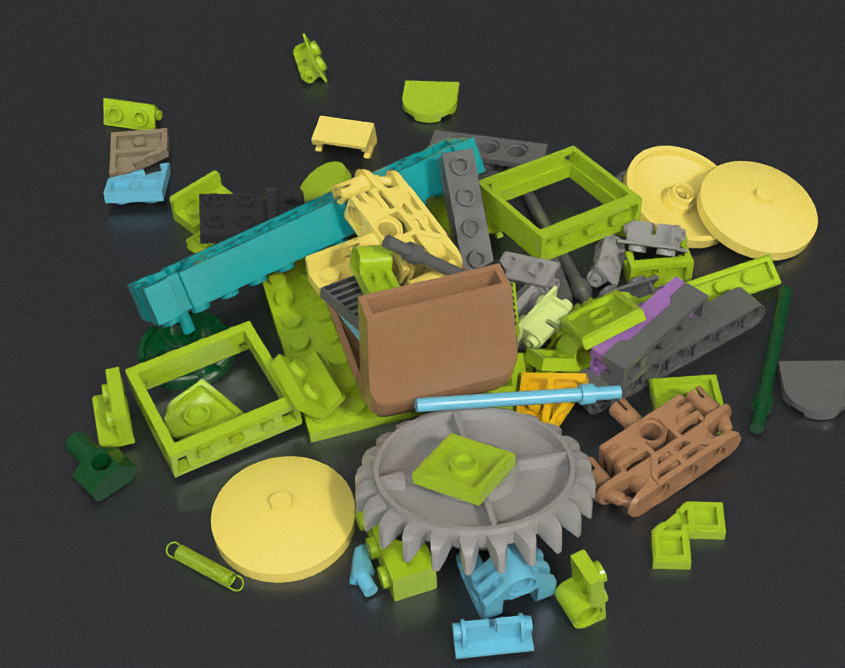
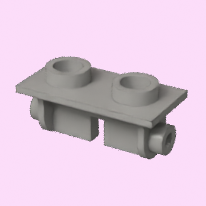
M632 220L624 226V233L627 235L626 240H617L619 243L629 245L628 251L647 253V247L657 249L656 254L671 257H675L676 251L688 252V249L680 248V242H683L686 238V230L681 229L680 225L658 223L656 235H653L655 223Z
M614 234L603 238L595 245V255L592 262L594 265L591 266L587 274V280L593 287H599L608 281L612 285H618L627 248L623 243L617 242L620 238Z
M507 251L504 252L499 260L506 270V277L509 282H515V284L523 286L530 284L543 287L546 293L554 286L557 287V290L560 286V280L555 277V273L561 265L560 262Z

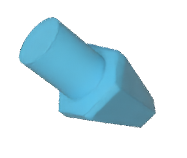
M362 544L354 550L349 583L356 586L359 585L364 596L370 597L377 592L378 588L372 579L375 570L367 546Z

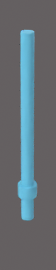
M593 383L579 384L577 388L421 397L415 398L416 412L566 402H578L580 405L595 404L597 400L621 399L622 389L620 385L595 387Z

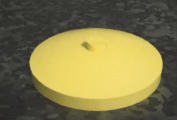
M656 146L639 153L632 160L623 178V184L642 198L639 221L655 223L654 230H657L658 223L680 225L681 229L686 230V246L688 248H706L720 243L705 227L697 210L699 188L706 175L717 166L704 156L681 147Z
M733 161L721 164L706 175L697 194V210L708 231L723 245L744 256L757 259L770 254L772 261L791 258L801 253L808 246L817 229L818 215L808 193L790 176L765 164L750 161Z
M296 456L266 459L241 470L219 492L211 514V528L214 541L222 558L233 569L247 577L273 583L302 580L328 568L347 549L356 527L355 501L347 482L328 465L313 459Z

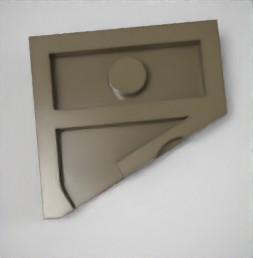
M167 128L111 132L110 178L130 174L133 171L141 170L169 157V133Z

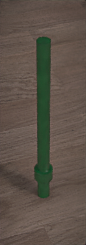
M783 285L779 289L758 391L752 397L750 409L753 414L750 431L755 434H760L764 431L766 416L772 410L773 398L771 392L792 295V288L787 285Z

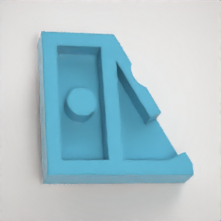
M169 163L160 164L161 171L146 175L144 169L130 174L108 178L103 193L105 203L124 205L129 202L151 204L164 201L171 173Z

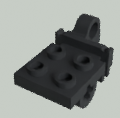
M265 186V199H260L259 193L199 194L200 244H217L304 204L303 191L296 186H285L277 192L276 186Z

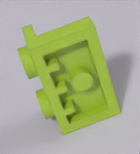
M214 170L170 197L174 220L192 234L200 231L199 194H233L222 186L220 173Z
M312 352L304 362L297 358L292 360L278 354L270 363L295 408L303 413L324 421L346 397L318 352Z
M119 367L106 369L107 384L101 385L103 394L93 396L92 398L99 445L119 447L135 443L127 394Z

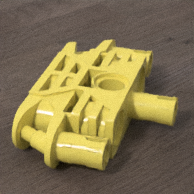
M358 169L355 172L354 178L332 186V194L334 199H337L338 204L348 201L344 217L359 236L357 239L341 244L340 251L343 258L351 255L352 248L355 246L382 244L386 235H390L406 243L414 242L424 247L425 252L462 268V258L456 246L414 190L409 187L397 171L389 170L384 177L374 175L366 169ZM391 251L393 260L392 272L399 285H402L403 281H405L404 285H409L445 276L421 264L413 265L402 260L401 255ZM350 257L346 258L345 261L347 263L350 262Z

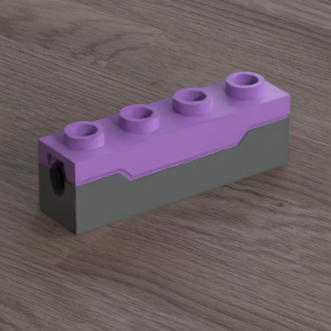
M676 276L666 285H661L649 300L638 305L643 309L647 320L591 348L590 372L598 377L600 376L602 380L612 386L620 385L623 392L705 318L708 295L692 285L684 283L683 280Z

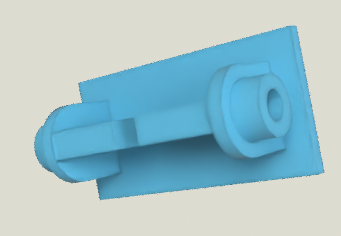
M518 613V616L472 621L460 619V622L452 623L456 659L534 651L531 634L533 631L531 616H523V613Z

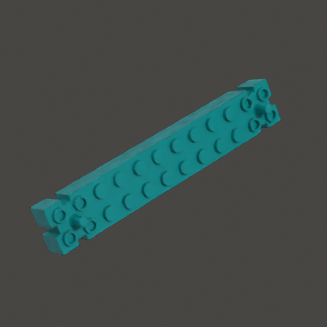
M464 137L458 140L457 138H446L426 147L427 149L421 152H415L372 172V174L385 177L387 171H397L424 205H426V199L435 196V198L444 196L437 161L442 153L473 148L477 174H481L486 170L474 137ZM332 191L164 267L155 274H149L127 284L142 320L152 321L153 324L163 325V327H169L179 322L184 334L194 332L195 326L188 310L191 309L192 313L204 311L211 306L209 302L219 297L221 300L231 298L239 293L238 288L249 284V286L258 285L267 280V274L277 271V273L288 271L295 267V261L303 257L305 259L306 256L319 252L322 248L329 245L332 247L348 241V236L356 233L344 217L348 201L338 204L337 199H334Z

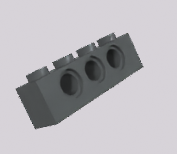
M435 130L429 144L431 146L446 138H457L458 140L464 137H474L486 170L478 174L479 180L548 154V144Z
M473 148L442 153L437 161L452 241L460 252L467 271L484 267L494 260Z

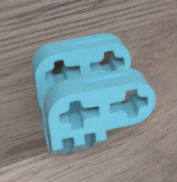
M514 543L508 544L505 573L497 572L491 557L483 563L478 553L472 575H465L460 554L456 555L460 575L481 619H490L501 615L504 600H511L530 593L534 601H539L553 596L555 593L557 581L554 575L550 574V567L547 562H544V555L537 546L536 565L530 566Z

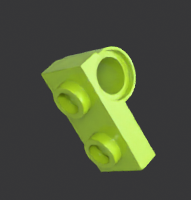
M382 244L355 246L352 248L349 266L364 295L400 287L392 272L393 260L390 250L382 247Z
M566 333L559 339L556 349L526 348L524 361L535 367L537 373H556V371L579 373L590 367L591 348L585 350Z
M584 549L570 556L572 577L561 583L554 593L555 598L569 620L577 629L588 627L605 619V602L608 601V596L604 589V582L607 581L606 573L598 560L592 562Z

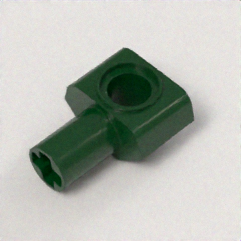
M82 431L73 433L66 440L65 448L79 462L73 477L96 501L104 500L134 479L136 466L117 447H98Z

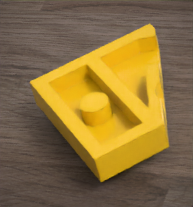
M522 372L519 391L577 388L579 384H588L589 379L586 373ZM576 402L519 405L516 412L537 416L539 421L559 427Z

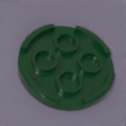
M188 312L195 326V331L190 334L183 333L179 322L169 327L152 325L139 342L137 350L139 363L154 359L229 328L217 316L204 312ZM235 355L158 386L169 390L182 391L187 390L201 379L211 384L228 371L235 359Z

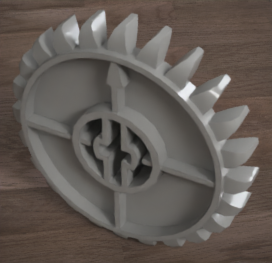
M491 407L427 412L412 421L407 420L397 424L396 431L382 434L376 439V446L366 450L362 457V466L357 469L355 475L357 513L363 511V522L366 532L379 523L380 547L383 549L403 531V561L410 562L426 540L431 544V566L433 571L438 572L441 569L450 548L454 547L460 549V560L465 575H472L478 551L485 550L489 551L497 572L505 573L507 544L514 543L526 562L533 566L536 565V534L557 554L562 552L561 525L576 537L581 535V514L589 519L592 517L596 481L591 472V462L588 456L580 451L579 443L572 437L562 436V429L550 423L545 424L539 421L537 416L514 412L512 409ZM450 433L516 454V465L480 506L419 486L412 481V472Z

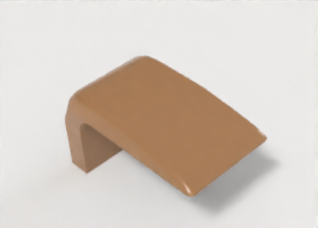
M444 229V231L447 233V236L452 241L448 231ZM462 261V269L466 270L464 272L404 285L405 281H403L400 287L358 296L359 340L339 314L327 304L357 388L372 413L379 417H390L414 411L415 398L482 394L497 390L510 380L517 361L518 352L512 286L500 263L467 271Z

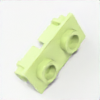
M556 286L546 295H541L535 302L534 308L527 315L524 314L519 318L520 335L516 336L517 348L523 342L527 348H540L554 333V328L546 323L548 322L558 328L561 325L559 319L572 312L573 305L569 300L557 298Z

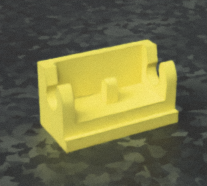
M320 116L311 139L312 144L316 145L315 151L322 152L325 144L361 149V152H365L364 158L367 159L371 158L374 147L377 144L374 123Z

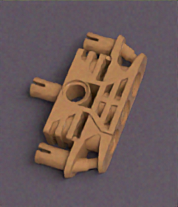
M696 386L695 390L692 389L686 398L681 394L675 396L645 417H642L625 398L619 399V403L616 401L609 409V415L625 430L599 447V464L594 457H588L592 465L591 472L596 481L594 501L603 505L613 503L617 506H625L628 508L627 514L629 516L638 517L713 468L714 465L728 457L741 441L740 433L732 431L733 426L730 421L732 411L730 405L723 404L720 406L701 386ZM718 432L722 433V435L717 437L714 436ZM630 493L636 494L634 498H631L626 495Z

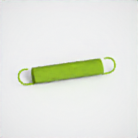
M173 541L167 545L166 554L172 559L183 563L233 591L238 592L242 590L244 581L241 576L235 575V572L184 545H180L177 548L173 557L167 552L168 546L172 543L179 545V543ZM235 577H239L242 580V587L238 590L229 587L234 582Z

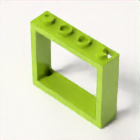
M575 146L479 180L485 216L528 254L536 258L551 260L622 231L627 222L632 220L639 221L642 198ZM570 177L603 203V205L539 229L507 201Z
M250 321L233 326L207 338H202L197 342L172 350L125 370L130 391L175 478L302 424L301 411L295 408L270 363L273 361V358ZM250 349L278 395L279 400L174 443L147 390Z

